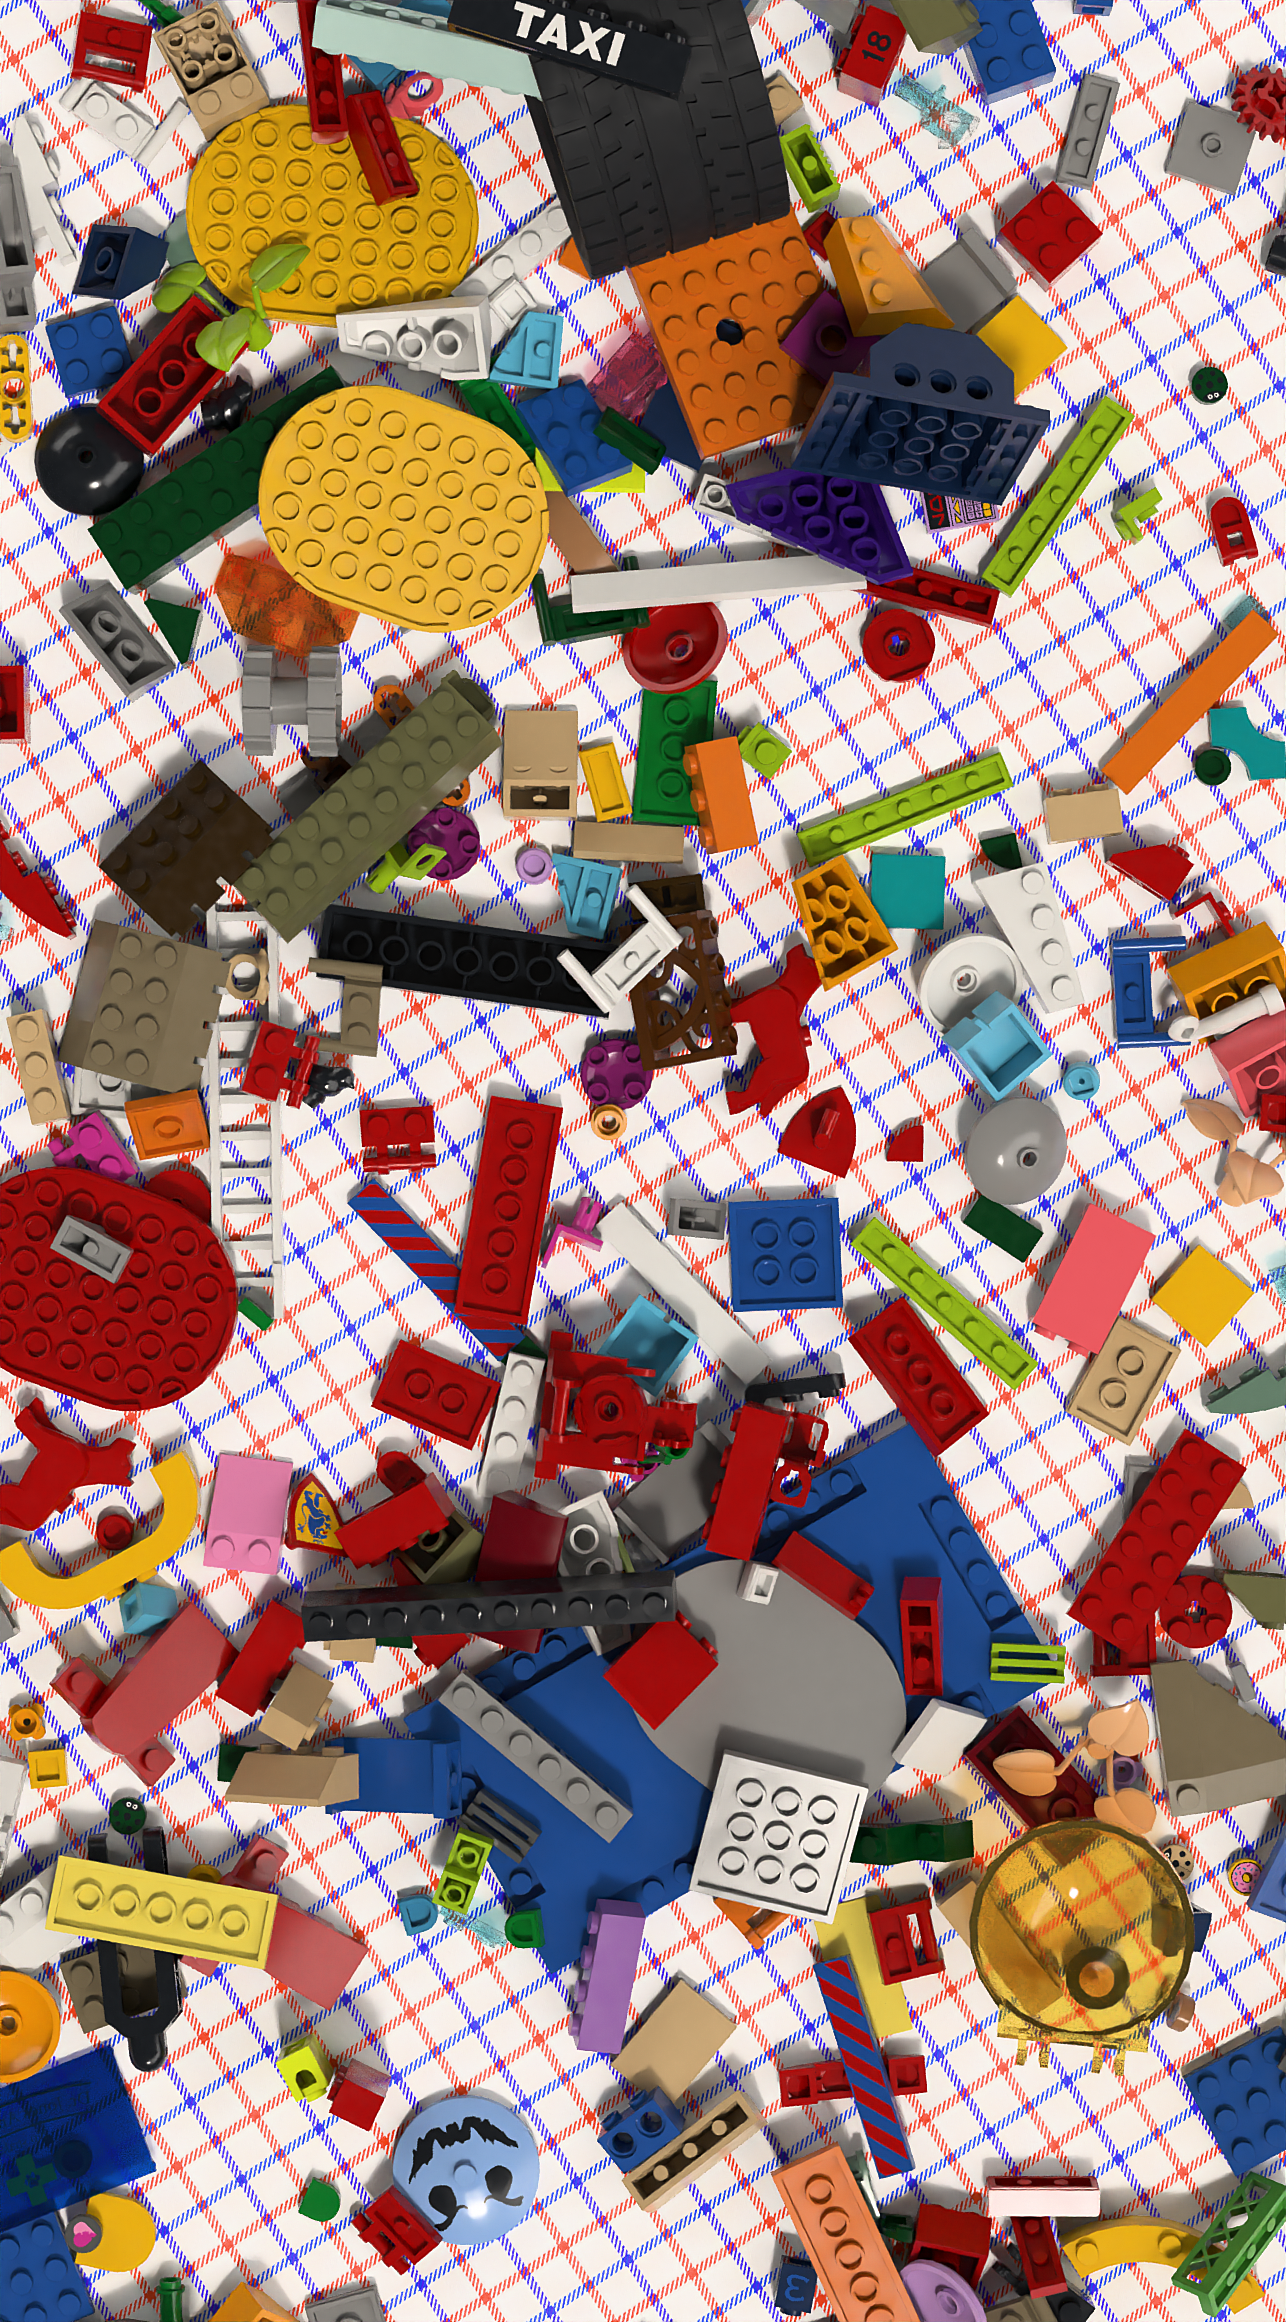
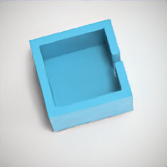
M996 990L971 1011L975 1016L972 1020L964 1017L941 1039L980 1089L996 1102H999L1053 1054L1015 1004Z
M639 1294L596 1354L630 1358V1366L656 1369L655 1377L626 1374V1376L634 1379L640 1387L656 1398L699 1337L674 1318L669 1323L665 1322L663 1318L666 1316V1313Z

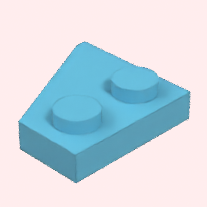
M532 311L525 313L490 369L489 377L486 378V381L548 391L558 388L564 316Z

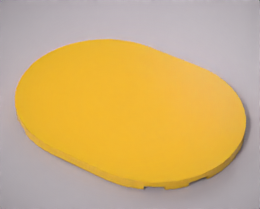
M287 104L260 109L258 110L259 112L239 121L236 120L216 136V139L198 160L190 180L186 199V221L189 240L198 264L206 271V277L233 304L240 308H250L251 311L256 310L251 290L254 281L249 277V270L256 258L266 249L279 244L306 245L311 250L291 277L279 288L269 293H264L260 289L259 294L262 306L267 314L265 319L290 324L337 328V313L448 298L451 296V292L461 284L472 263L479 232L478 204L473 185L461 161L447 144L425 130L423 126L411 120L390 116L419 192L382 206H377L349 135L343 141L334 144H318L312 141L307 105Z
M381 385L348 386L333 390L308 402L296 411L278 431L269 446L260 472L258 507L263 532L275 557L293 579L322 599L416 631L448 633L478 626L498 616L500 612L518 599L530 585L542 562L549 533V511L543 483L533 462L513 438L500 428L477 416L393 387Z

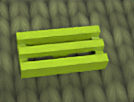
M991 1642L990 1680L1065 1684L1066 1646ZM999 1651L1057 1654V1660L998 1657ZM998 1666L1055 1668L1056 1675L998 1672Z

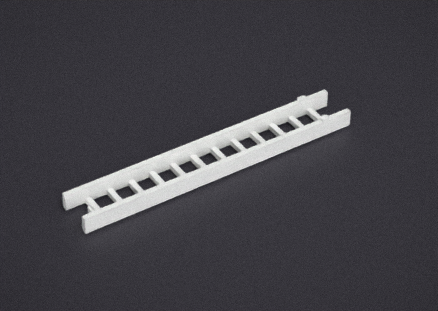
M222 877L216 881L219 885H229ZM217 901L206 912L207 949L223 953L221 958H233L235 955L243 953L258 954L261 948L219 949L218 922L265 920L256 911L218 912ZM267 923L268 948H264L270 964L268 972L270 986L268 995L269 1021L267 1022L280 1026L279 935ZM214 985L213 993L231 995L226 987ZM259 985L235 986L241 991L248 992ZM219 1008L216 1023L208 1022V1029L213 1030L209 1045L212 1230L220 1239L226 1251L273 1250V1277L236 1278L238 1287L273 1286L274 1319H284L285 1275L281 1089L276 1102L252 1095H221V1068L246 1067L248 1058H221L220 1031H257L260 1021L220 1022ZM221 1104H270L271 1131L222 1132ZM271 1140V1167L222 1168V1141ZM223 1177H271L272 1204L223 1205ZM272 1213L273 1241H224L223 1214Z

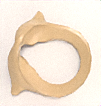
M261 948L258 954L243 953L235 955L228 961L231 963L225 986L227 991L235 999L258 1000L261 1005H265L270 991L269 982L266 979L270 968L266 950ZM242 962L251 963L260 972L259 986L248 992L239 990L233 982V971Z

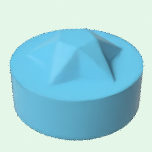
M1076 1062L1066 1069L1063 1087L1071 1098L1088 1100L1098 1092L1100 1074L1092 1064Z

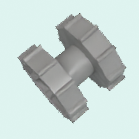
M247 645V651H244L242 675V726L245 755L273 756L276 749L278 725H308L310 757H338L341 741L343 693L340 647L312 646V651L309 652L308 677H278V660L275 646Z

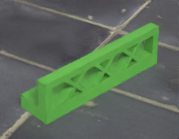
M1250 2171L1171 2277L1174 2286L1198 2296L1203 2313L1216 2318L1286 2222V2186ZM1254 2186L1268 2191L1261 2199L1249 2202L1247 2200V2196ZM1247 2213L1248 2219L1243 2225L1228 2229L1227 2223L1231 2217ZM1227 2240L1228 2246L1223 2252L1208 2256L1207 2250L1211 2244ZM1207 2267L1208 2273L1200 2284L1187 2278L1191 2271Z

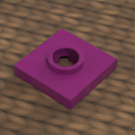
M824 290L779 348L826 387L834 371L853 373L865 358L869 348L877 343L881 337L879 335L854 337L844 305ZM826 327H832L831 329L836 331L841 338L844 337V348L836 352L827 350L822 345L820 339L822 330Z

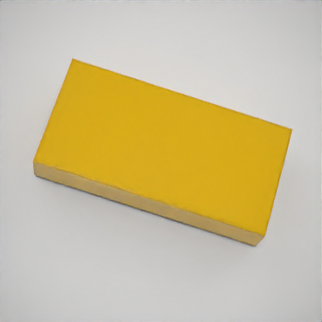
M611 742L579 751L580 762L597 822L601 823L633 814L614 743Z

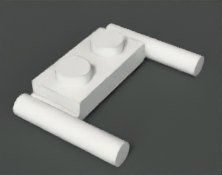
M95 55L89 64L105 67L111 58ZM83 77L81 81L76 80L59 102V105L145 169L148 168L190 111L188 107L178 101L160 127L155 130L151 124L93 83L95 80Z
M636 884L628 888L624 894L648 922L642 924L591 975L568 949L562 951L556 958L604 1014L609 1012L673 948L683 941V938Z

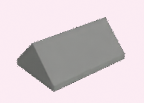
M109 582L62 606L58 610L132 703L176 669V666Z

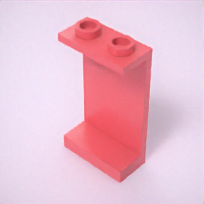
M1092 1203L1086 1204L1081 1214L1083 1218L1035 1315H1032L1029 1320L1037 1325L1034 1332L1052 1341L1058 1335L1070 1341L1067 1346L1068 1349L1084 1357H1087L1089 1351L1099 1354L1157 1236Z

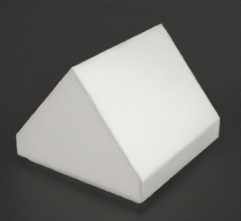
M751 1560L747 1561L736 1595L748 1601L768 1605L779 1569Z

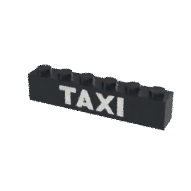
M453 0L447 20L449 31L676 101L679 99L692 55V47L685 45L687 40L683 37L671 33H664L663 37L647 33L648 28L632 21H625L624 26L609 21V15L597 10L587 9L586 14L571 10V4L564 0H548L547 2L542 0Z

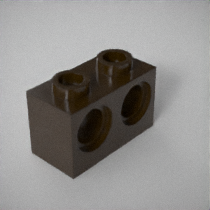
M701 874L628 883V888L636 884L664 917L706 910ZM630 901L633 923L648 921Z

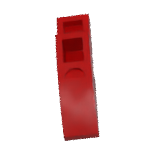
M0 820L1 892L18 909L43 927L69 940L76 938L77 936L72 928L78 926L67 906L61 909L57 903L55 896L59 894V891L49 875L43 877L38 871L25 876L23 872L28 870V866L18 850L13 853L11 852L5 841L10 838V835Z

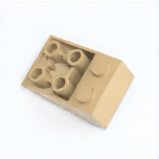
M217 1L152 34L207 143L216 139L217 135L236 120L239 121L259 112L258 110L271 107L266 92Z
M505 710L504 820L577 821L578 711Z

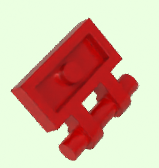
M261 1020L239 1091L276 1102L281 1089L290 1092L286 1106L300 1110L303 1096L307 1097L310 1085L307 1083L312 1067L317 1065L320 1054L317 1051L321 1039L307 1035L304 1047L299 1048L293 1046L298 1031ZM289 1058L299 1061L293 1080L284 1077Z
M433 1106L359 1110L362 1147H377V1157L363 1158L364 1173L378 1172V1175H390V1171L411 1170V1173H422L423 1169L437 1168L436 1153L422 1154L421 1143L436 1142ZM409 1144L410 1155L389 1156L388 1146Z
M393 2184L365 2209L364 2213L372 2221H369L361 2212L350 2221L359 2231L358 2237L365 2244L369 2242L381 2254L380 2260L388 2268L392 2266L400 2276L411 2267L403 2255L413 2265H416L435 2249L443 2239ZM380 2231H382V2232L394 2243L393 2246H392V2245L390 2244V2242L380 2233Z

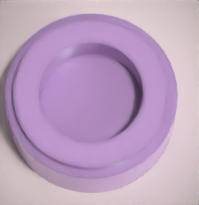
M530 848L523 851L516 861L517 874L526 884H543L552 874L553 865L551 858L545 851L539 848Z

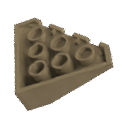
M1187 1659L1150 1663L1165 1805L1171 1817L1209 1813L1286 1795V1741L1277 1734L1279 1730L1258 1713L1255 1712L1254 1715H1251L1237 1704L1238 1698L1216 1681L1212 1685L1196 1673L1198 1668Z

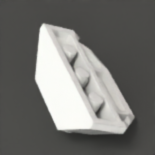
M71 1849L64 1854V1856L77 1858ZM58 1859L0 1903V1971H17L30 1975L79 1937V1935L45 1929Z

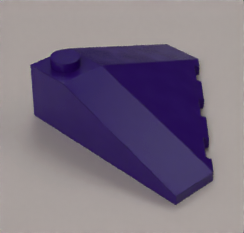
M787 468L725 485V491L736 520L749 526L753 524L770 532L771 536L796 548L797 546L803 547L818 554V558L842 569L846 567L865 576L866 580L877 585L913 576L910 561L878 484Z

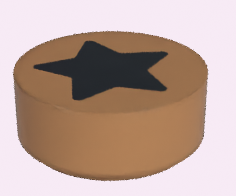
M1179 1993L1175 1997L1167 2015L1166 2025L1168 2028L1178 2032L1186 2030L1194 2015L1196 2006L1194 1998L1183 1993Z

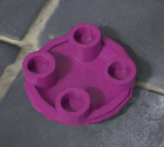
M450 808L431 810L411 829L407 841L410 857L425 843L445 849L447 854L426 874L427 877L440 881L454 880L468 873L477 862L481 849L480 835L473 821L461 811ZM427 855L420 859L416 866L426 863L432 855Z
M618 1038L601 1041L589 1049L582 1061L580 1073L583 1090L592 1103L598 1106L614 1104L622 1110L634 1107L645 1098L651 1088L653 1071L643 1072L639 1046L630 1040Z

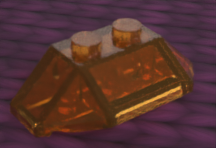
M226 553L213 586L233 633L264 645L275 646V649L300 659L309 656L312 646H335L349 641L361 613L318 597L296 582L284 570L255 559Z

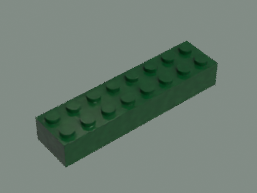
M332 365L87 529L126 591L138 595L259 514L258 485L260 472L269 446L278 431L296 411L308 402L333 390L348 387L341 374Z

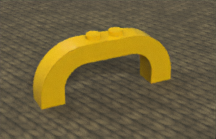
M186 1450L149 1469L164 1499L162 1521L149 1537L75 1576H60L46 1570L37 1561L24 1538L0 1551L1 1582L13 1594L30 1604L59 1610L80 1607L102 1596L108 1602L126 1592L123 1585L134 1578L142 1583L157 1575L158 1572L155 1567L171 1558L184 1546L199 1518L201 1508L200 1482Z

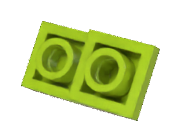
M459 1827L432 1903L467 1915L494 1839Z

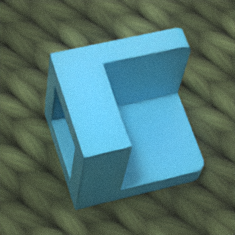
M140 1582L119 1600L124 1632L151 1637L157 1629H163L179 1611L175 1590Z

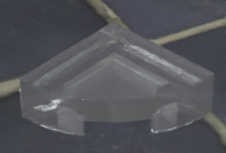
M945 110L942 117L937 149H952L966 142L976 131L981 117Z

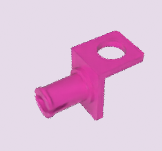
M581 1197V1202L571 1226L566 1227L559 1223L557 1224L542 1261V1268H547L559 1237L597 1252L601 1251L604 1242L594 1238L591 1233L603 1208V1204L595 1200L590 1213L587 1214L591 1198Z

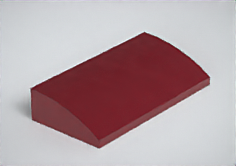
M512 1490L493 1495L475 1582L556 1577L569 1517ZM544 1629L475 1632L472 1634L509 1648L535 1654L540 1650Z
M1017 1705L966 1749L962 1757L1058 1865H1065L1105 1827L1099 1821L1094 1811V1802L1099 1795L1071 1763L1061 1775H1054L1057 1781L1056 1787L1045 1795L1028 1796L1021 1794L1004 1781L994 1769L993 1761L1006 1753L1024 1749L1041 1750L1049 1753L1054 1758V1767H1058L1065 1759L1063 1754L1023 1709Z

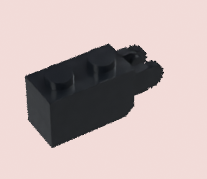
M1011 2242L1006 2250L1012 2258L1022 2263L1018 2246ZM999 2261L995 2262L992 2266L993 2270L1013 2286L1016 2294L1020 2297L1030 2294L1024 2269L1017 2275L1006 2264ZM1066 2279L1068 2291L1045 2296L1058 2322H1086L1096 2309L1092 2298L1068 2279Z

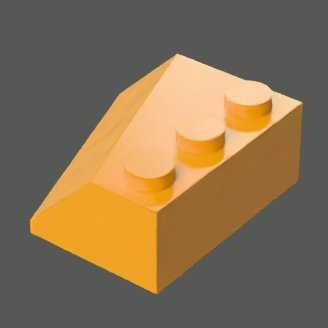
M871 215L837 218L823 244L854 337L890 334L905 323L923 324L927 327L938 329L954 327L955 323L891 232Z
M843 854L791 883L824 992L833 989L899 949Z

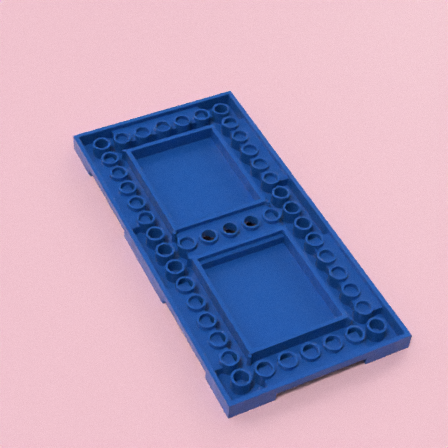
M909 1422L812 1478L811 1488L804 1507L799 1508L775 1501L767 1505L756 1552L750 1560L772 1564L771 1562L789 1535L796 1531L875 1588L873 1594L854 1621L879 1642L892 1660L899 1675L906 1702V1729L904 1737L933 1698L978 1711L985 1718H988L995 1713L999 1714L1050 1684L990 1680L991 1642L1041 1643L951 1491L949 1484L928 1448ZM802 1485L786 1493L785 1496H797L802 1490ZM706 1540L654 1571L675 1570V1577L685 1571L712 1561L737 1558L705 1550ZM905 1577H942L943 1696L906 1695L900 1607ZM636 1623L630 1624L631 1636ZM581 1626L554 1628L542 1636L538 1653L534 1654L517 1650L474 1676L633 1808V1816L610 1843L438 1701L439 1696L408 1713L403 1718L414 1739L461 1740V1817L474 1801L478 1792L484 1788L542 1831L519 1864L494 1845H492L487 1862L511 1901L515 1912L541 1908L546 1944L536 1949L551 1974L580 1958L583 1946H588L590 1934L587 1933V1920L589 1912H595L597 1899L640 1903L645 1917L690 1892L689 1882L713 1794L712 1791L656 1747L641 1727L630 1704L603 1677V1668L629 1645L630 1641L597 1656ZM999 1651L998 1657L1050 1660L1047 1653ZM998 1666V1672L1056 1675L1055 1668ZM896 1762L890 1774L894 1773L895 1771L899 1770L905 1765H901ZM483 1802L480 1804L483 1809L497 1819H500L525 1840L529 1838L528 1835ZM475 1814L473 1815L480 1821H482L484 1824H486L488 1827H490L492 1830L501 1835L503 1838H505L507 1841H509L511 1844H513L515 1847L521 1849L519 1846H517L515 1843H513L499 1831L494 1829L480 1817H478Z

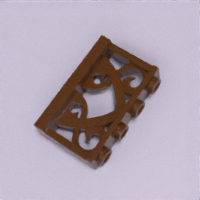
M697 910L665 917L677 932L685 926L692 928L696 947L694 949L689 948L688 938L690 936L683 938V941L678 946V950L673 948L663 958L665 959V964L660 977H656L654 967L629 991L643 1072L663 1070L737 1055L738 1035L736 1029L732 1026L730 1016L732 1001L725 987L723 976L725 962L723 956L719 953L717 942L719 927L711 910ZM648 921L618 927L621 944L642 924H646ZM663 960L657 964L659 968L663 967ZM674 964L684 970L699 986L693 1003L684 1017L672 1003L660 1000L659 989L665 986L672 976ZM664 1011L671 1014L676 1023L675 1026L672 1019H668V1023L664 1024ZM705 1024H709L713 1043L708 1048H701L694 1043L689 1032L693 1030L697 1036L705 1038L703 1027ZM682 1039L691 1053L670 1057L669 1047Z

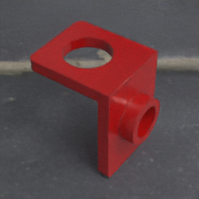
M1211 892L1170 915L1172 920L1204 902L1225 938L1228 939L1235 935L1228 922L1232 919L1228 908L1222 900L1216 902Z

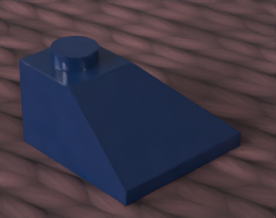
M93 224L72 294L78 297L113 300L126 298L160 277L161 270L166 262L169 242L137 227Z

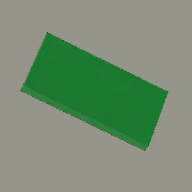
M704 680L689 690L675 694H658L644 689L632 821L692 827L701 826L698 812L694 811L691 804L690 793L693 787L691 777L684 770L683 755L686 754L684 748L686 746L713 741L718 681Z

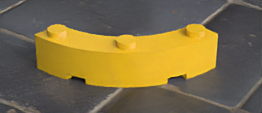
M1127 2215L1122 2216L1123 2218L1092 2221L1059 2236L1058 2239L1061 2247L1082 2279L1095 2271L1122 2263L1148 2262L1178 2269L1204 2232L1170 2219ZM1218 2242L1213 2243L1207 2250L1208 2256L1223 2252L1226 2248ZM1205 2267L1193 2270L1190 2274L1202 2281L1208 2270ZM1250 2271L1226 2302L1234 2315L1265 2296L1260 2284Z

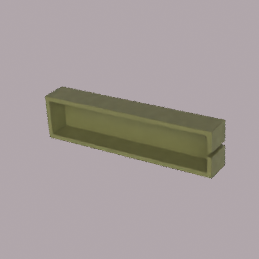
M445 680L282 831L258 859L254 857L250 861L252 865L233 884L234 888L288 944L503 744L497 731Z

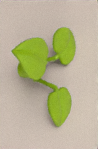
M279 244L266 249L256 258L249 270V277L254 281L251 290L256 310L251 311L250 308H242L232 315L204 288L199 286L206 277V271L197 263L180 264L168 271L156 285L152 293V303L157 310L170 313L183 308L194 293L201 295L224 318L222 322L216 321L208 324L201 331L196 339V350L209 365L229 372L236 354L246 341L250 344L248 350L257 352L264 349L272 340L273 333L263 321L267 314L262 306L259 294L260 289L264 293H269L279 288L291 277L311 250L306 245Z

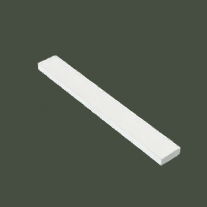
M818 555L571 576L573 613L867 589L865 576L846 567L842 569L818 558Z

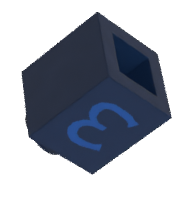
M781 2255L773 2296L774 2307H779L781 2313L790 2316H801L802 2312L811 2314L818 2278L811 2260Z

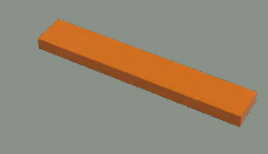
M1252 609L1100 771L1127 796L1276 639L1279 633Z

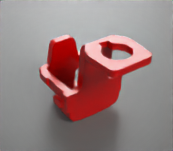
M790 1411L792 1412L791 1417L796 1419L790 1441L783 1444L780 1458L783 1459V1465L774 1474L770 1498L775 1502L801 1508L805 1506L812 1483L808 1472L809 1465L821 1468L825 1460L826 1452L823 1449L825 1441L828 1439L829 1428L826 1421L815 1415ZM814 1423L823 1425L816 1451L809 1448V1440ZM791 1470L799 1472L798 1478L802 1483V1490L795 1497L785 1496L780 1489L781 1481L790 1475Z

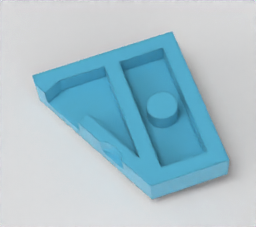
M553 853L552 860L553 865L556 867L559 881L558 888L561 901L564 904V916L568 932L606 941L623 870Z

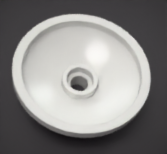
M983 933L958 936L937 949L922 970L918 984V1000L921 1011L927 1021L936 1030L945 1035L964 1017L972 1020L975 1016L971 1011L996 990L1017 1006L1023 990V969L1016 953L999 938ZM966 973L965 978L957 982L959 976Z

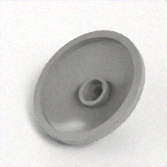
M1011 1097L993 1104L977 1118L967 1136L964 1149V1164L970 1182L979 1193L999 1204L1018 1205L1036 1199L1053 1185L1062 1171L1067 1154L1065 1128L1058 1115L1049 1106L1036 1099ZM1030 1152L1029 1159L1023 1162L1024 1156Z

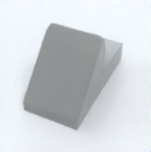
M71 1215L66 1216L50 1247L112 1283L118 1282L134 1252V1249L107 1235V1231L102 1226Z

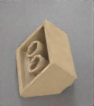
M281 1743L260 1744V1750L244 1754L225 1792V1801L322 1807L358 1799L359 1754L344 1753V1747L341 1746L322 1747V1752L313 1751V1745H299L297 1750L294 1751L292 1749L282 1750Z

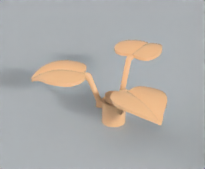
M1204 1098L1187 1099L1182 1102L1181 1105L1184 1106L1188 1119L1201 1134L1213 1140L1229 1141L1228 1157L1223 1167L1226 1175L1216 1191L1220 1200L1227 1205L1240 1207L1243 1203L1247 1205L1261 1198L1278 1195L1284 1187L1283 1179L1274 1168L1280 1162L1286 1160V1137L1281 1142V1147L1285 1152L1280 1153L1269 1164L1260 1162L1259 1159L1253 1158L1244 1152L1236 1151L1238 1140L1235 1135L1243 1133L1244 1125L1238 1115L1229 1107L1217 1101Z
M1138 1698L1128 1703L1104 1708L1094 1713L1089 1719L1087 1736L1082 1735L1079 1737L1077 1745L1058 1767H1054L1055 1760L1049 1753L1036 1749H1024L1006 1753L993 1761L994 1769L1014 1790L1028 1796H1041L1054 1790L1057 1782L1054 1775H1061L1082 1748L1086 1747L1091 1757L1106 1759V1782L1109 1795L1099 1796L1094 1802V1811L1099 1821L1107 1828L1126 1835H1140L1152 1831L1157 1811L1150 1796L1134 1788H1123L1116 1792L1113 1783L1114 1750L1123 1756H1134L1143 1752L1148 1745V1719Z

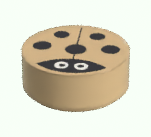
M1168 1844L1158 1852L1156 1867L1166 1880L1180 1882L1191 1875L1194 1868V1859L1189 1850L1184 1846Z

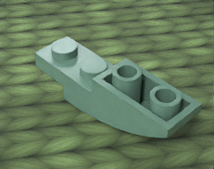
M1286 1364L1277 1370L1280 1376L1276 1378L1269 1368L1261 1370L1258 1366L1250 1368L1238 1376L1241 1381L1230 1389L1225 1384L1209 1393L1207 1397L1210 1401L1203 1404V1408L1209 1413L1246 1414L1285 1406Z

